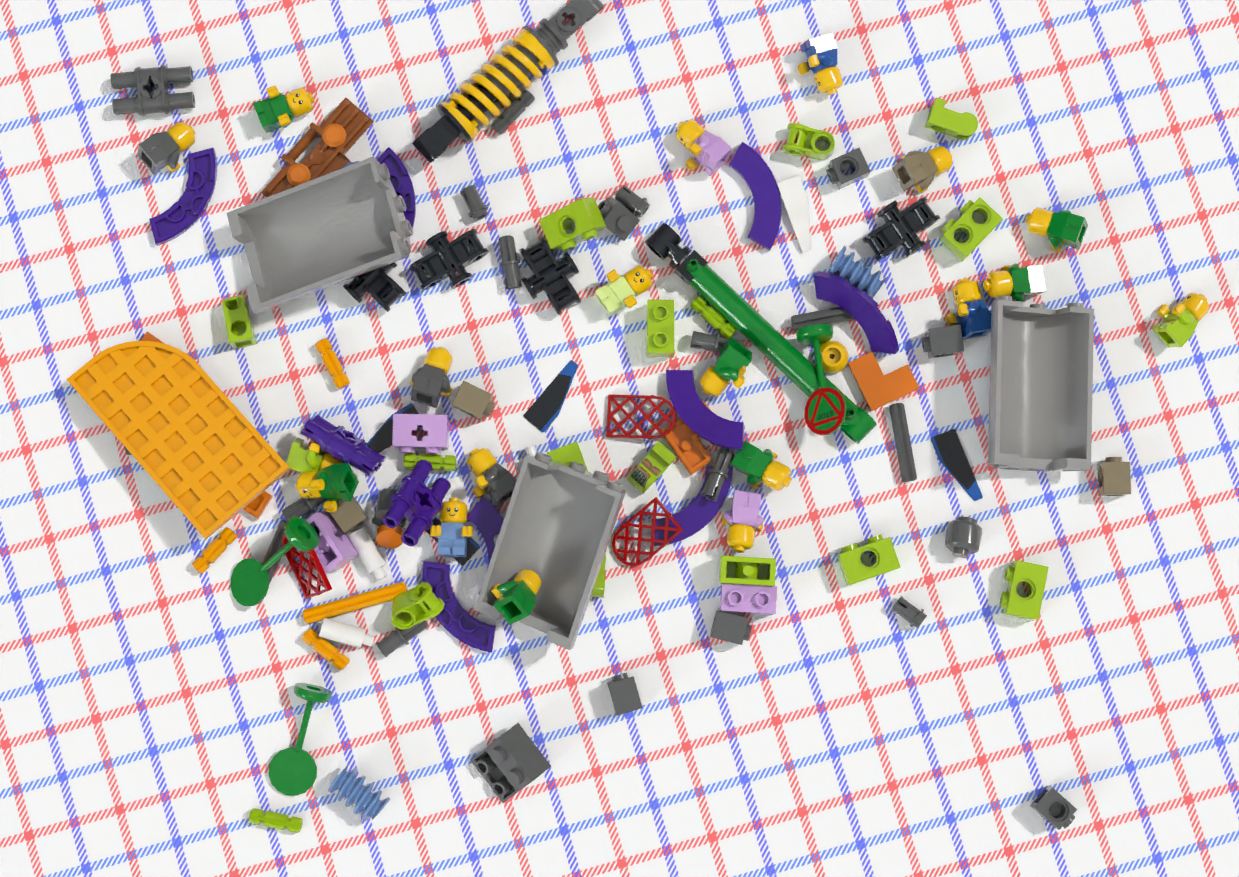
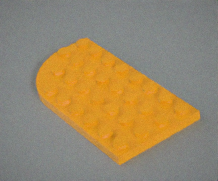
M153 341L121 343L101 351L66 379L206 540L290 470L283 459L198 363L178 348Z

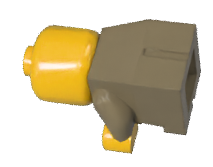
M942 146L935 147L926 152L911 151L902 156V160L892 169L896 177L900 179L899 183L903 191L915 186L918 192L921 193L928 190L936 175L950 170L952 167V155Z

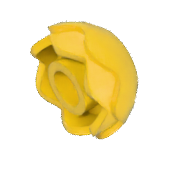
M835 340L820 344L824 372H841L846 367L849 359L845 346ZM831 354L835 356L834 359L830 358Z

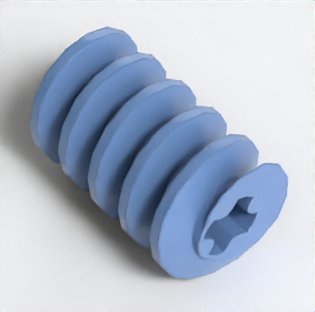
M844 245L830 264L829 273L834 275L839 273V277L848 280L849 284L857 286L856 288L861 292L864 290L873 298L888 276L880 281L881 271L878 270L871 274L873 267L871 264L862 268L864 259L860 258L854 262L855 253L851 252L847 256L844 255L846 251V246Z
M347 765L331 783L328 791L332 793L339 789L338 800L347 796L346 807L356 804L353 810L354 814L364 811L361 820L363 822L370 818L373 820L390 801V798L387 797L381 801L382 791L378 790L372 793L374 784L370 783L364 786L363 783L366 777L363 775L355 779L357 769L355 768L347 772Z

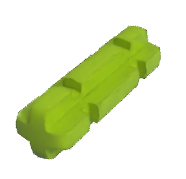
M701 296L693 300L690 305L697 313L700 312L701 317L713 328L719 329V333L726 339L733 336L736 328L730 322L727 323L726 319L711 305L708 306Z
M409 452L405 453L403 459L405 468L414 469L416 463L423 459L431 463L432 470L440 471V468H444V471L452 472L456 469L457 461L453 455H445L444 458L438 454L420 453V456H416V453Z
M257 808L251 809L249 814L250 823L257 825L263 823V826L280 830L288 829L289 832L299 833L303 825L302 818L294 816L288 818L289 815L266 811L265 813Z

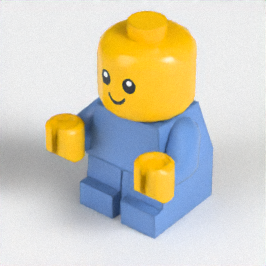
M449 498V501L443 502V508L440 511V521L442 524L432 525L430 536L438 538V556L467 557V538H471L473 535V527L464 525L467 521V505L464 502H459V498Z

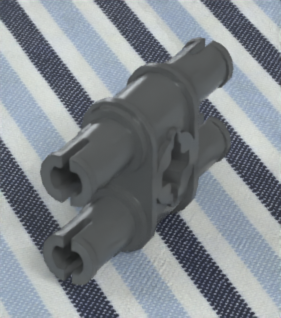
M161 65L160 67L142 69L137 67L131 72L111 73L113 89L136 87L138 91L136 97L112 99L114 114L138 113V115L145 116L146 114L164 112L169 114L175 109L195 108L193 92L170 94L168 91L170 84L193 82L192 67L168 68V66ZM153 83H154V85L157 87V89L154 90V94H153V97H152L149 92L152 91V87H153Z

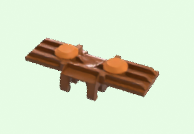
M345 97L320 126L312 122L309 125L310 129L288 154H283L280 157L286 165L261 193L267 198L341 169L348 162H351L345 154L374 121ZM317 136H320L322 140L301 164H297L295 162L296 159Z

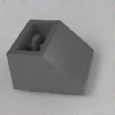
M519 723L470 759L502 803L551 767Z

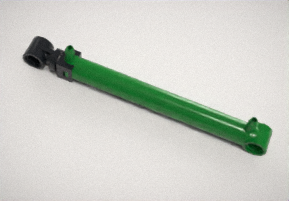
M662 223L645 241L649 249L662 260L668 256L671 259L669 265L673 269L676 268L675 274L688 286L691 285L809 398L815 391L819 390L817 368L707 265L708 262L695 250L690 254L692 249L688 246L681 248L679 246L682 242L680 236L666 223ZM825 376L826 388L830 387L838 390L844 396L847 404V415L840 429L853 442L859 444L877 423Z

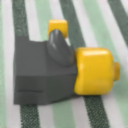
M178 122L167 131L152 134L141 142L138 146L137 156L147 165L146 167L153 175L160 172L165 166L173 173L180 168L178 163L179 152L185 151L195 143V131L190 125L187 126L183 122Z
M446 348L429 349L423 367L417 369L412 375L410 385H412V401L421 404L425 403V405L437 408L441 395L450 396L452 387L450 386L447 373L450 370L453 358Z
M488 448L472 450L469 453L470 457L467 460V465L473 474L478 477L476 479L478 486L473 489V493L478 499H481L487 493L490 494L492 497L491 503L496 508L511 498L516 479L508 470L497 463L496 458Z

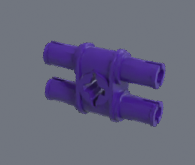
M318 414L313 420L309 419L305 423V429L303 428L300 433L320 444L321 451L328 452L333 458L342 461V463L351 464L369 477L374 471L377 472L380 469L382 462L386 459L385 456L366 446L367 442L364 439H359L354 433L345 430L344 426L339 425L336 427Z
M423 459L416 463L410 475L403 477L402 484L398 491L392 495L391 506L382 519L387 527L395 528L398 527L403 516H405L410 521V524L402 535L401 540L404 544L411 547L417 545L423 532L432 527V521L443 508L442 500L451 488L450 482L445 478L436 479L431 489L424 484L433 467L430 462Z

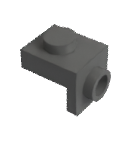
M607 198L598 205L606 228L620 240L625 241L640 219L617 200Z

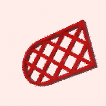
M608 394L607 438L658 439L668 435L675 427L677 419L676 410L672 403L663 397L654 395ZM615 398H626L621 404L615 400ZM632 398L644 400L638 405ZM651 399H659L662 401L658 405H656ZM613 401L616 404L617 408L611 413V405ZM631 401L636 408L628 414L623 406ZM649 401L654 409L646 414L641 407ZM665 402L672 409L666 415L660 410V407ZM619 410L626 415L620 423L613 417ZM639 410L644 415V418L637 424L632 416ZM656 411L663 417L657 424L650 418ZM673 414V421L671 422L669 417ZM628 419L635 425L629 432L622 427ZM612 420L617 426L610 431ZM646 420L654 426L647 433L640 427ZM666 420L671 426L666 432H663L659 426ZM619 428H620V430L625 434V435H612V434H613L614 432H616ZM638 429L643 435L631 434ZM655 430H657L661 434L656 436H649Z
M655 497L617 530L612 541L613 552L623 564L630 566L641 565L651 560L655 554L683 531V528L661 501ZM654 503L653 512H646L645 510ZM657 504L665 513H657ZM640 515L639 524H632L631 522ZM643 515H653L652 525H643ZM656 516L666 517L665 527L656 526ZM669 518L677 528L669 527ZM626 527L625 536H618L619 533ZM629 527L639 528L638 537H629ZM642 528L652 529L651 539L642 538ZM655 529L665 530L664 540L655 539ZM668 530L677 531L668 539ZM617 539H625L624 549H617ZM628 540L638 541L637 551L628 550ZM641 541L651 542L650 552L641 551ZM654 542L663 543L654 551ZM618 552L624 553L623 558L619 555ZM627 553L637 554L636 563L627 561ZM640 554L649 555L646 559L640 562Z
M286 534L283 536V546L288 543ZM294 546L285 554L306 599L332 590L315 550L307 552L310 554L309 560L304 557V551L299 553L295 550ZM295 555L300 558V563L295 561ZM304 562L309 565L308 570L303 567ZM313 569L318 572L317 577L312 574ZM303 572L308 575V580L303 578ZM312 579L317 582L316 587L311 584Z

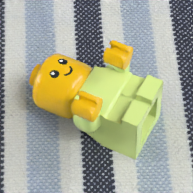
M640 265L626 272L624 277L617 274V271L613 269L606 274L609 283L597 289L595 295L611 317L625 306L630 309L636 305L635 295H641L652 287L651 278L653 275L648 268L644 270Z

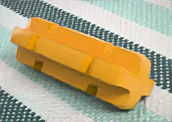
M327 338L318 341L315 347L319 354H322L321 358L330 376H333L332 380L336 388L342 389L350 384L347 375L343 373L344 369L335 351L331 350L333 347Z
M224 528L219 534L220 537H216L202 552V556H198L192 565L198 572L204 573L210 567L209 564L214 563L228 548L227 545L232 544L237 538L236 533L232 529Z
M309 628L302 636V640L306 644L312 645L313 649L327 661H332V665L338 670H343L349 664L350 659L343 653H338L339 650L326 639L318 637L319 634Z

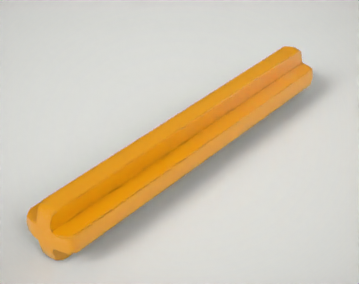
M405 582L395 583L304 609L303 618L305 623L310 624L324 618H331L391 601L395 596L408 591Z

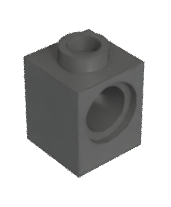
M860 147L830 160L829 169L826 170L830 182L836 184L839 190L868 177L871 172ZM848 164L853 168L854 173L852 175H844L840 171V166Z
M961 325L931 328L925 332V336L922 337V348L924 353L928 352L929 359L960 355L964 352Z
M717 610L709 637L742 645L743 640H749L752 625L748 624L749 618Z
M627 673L611 677L613 682L608 683V688L616 716L643 708L634 676L628 677Z
M1046 786L1030 805L1041 817L1058 830L1062 827L1064 829L1067 828L1074 821L1075 816L1073 814L1077 810L1050 786ZM1059 802L1061 813L1056 817H1052L1049 808L1053 803Z

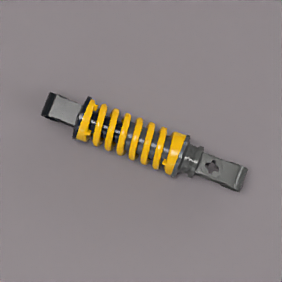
M570 0L550 21L543 18L539 22L540 25L534 30L525 25L521 32L513 38V46L505 45L502 48V55L496 54L492 57V65L484 64L481 66V74L474 73L471 75V84L462 83L460 85L461 94L453 92L449 96V103L441 102L435 106L441 119L413 141L414 147L429 163H432L458 137L468 144L473 142V139L479 134V130L476 128L479 124L475 120L478 119L484 126H488L490 120L484 115L487 110L495 117L501 114L500 110L494 105L496 102L502 103L506 108L509 107L511 101L507 98L511 94L515 98L521 96V91L517 87L521 84L527 89L532 87V83L528 79L531 75L536 79L542 78V72L539 68L552 69L554 66H557L559 64L556 57L557 52L561 49L565 50L568 47L566 40L604 8L600 0ZM570 17L573 19L571 26L569 24L566 26L562 24L564 18L568 19Z

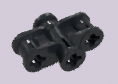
M926 197L919 199L902 213L897 207L898 203L896 200L877 213V216L882 217L886 223L862 239L864 243L869 244L876 254L875 259L877 262L901 245L906 251V257L913 255L926 245V242L921 241L917 234L941 219L939 215L933 213L926 203L928 200Z
M476 229L465 232L451 242L447 238V231L439 232L426 241V245L431 247L434 252L420 258L409 266V269L414 271L420 280L422 291L432 288L448 277L452 282L450 284L452 289L465 284L473 278L472 274L468 273L465 267L482 259L489 253V250L484 248L478 239ZM469 242L472 243V245L474 246L475 250L472 249V247H471V245L469 244ZM440 244H442L443 248L445 249V253L442 251ZM453 267L456 268V270H457V272L459 273V275H457V274L455 273ZM423 269L427 271L429 277L425 275Z
M540 237L537 243L526 249L521 248L519 250L534 274L528 279L524 277L521 280L533 300L537 298V294L544 291L559 316L562 314V310L575 302L577 304L581 303L580 297L567 278L572 273L578 274L579 270L568 252L557 261L545 239Z
M395 262L356 276L349 284L343 286L358 303L362 301V297L368 292L387 312L391 310L390 306L400 296L407 294L386 274L391 268L397 266Z

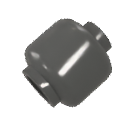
M956 517V520L951 521L947 527L946 548L951 550L952 555L955 557L968 558L969 554H975L979 551L982 528L973 518Z

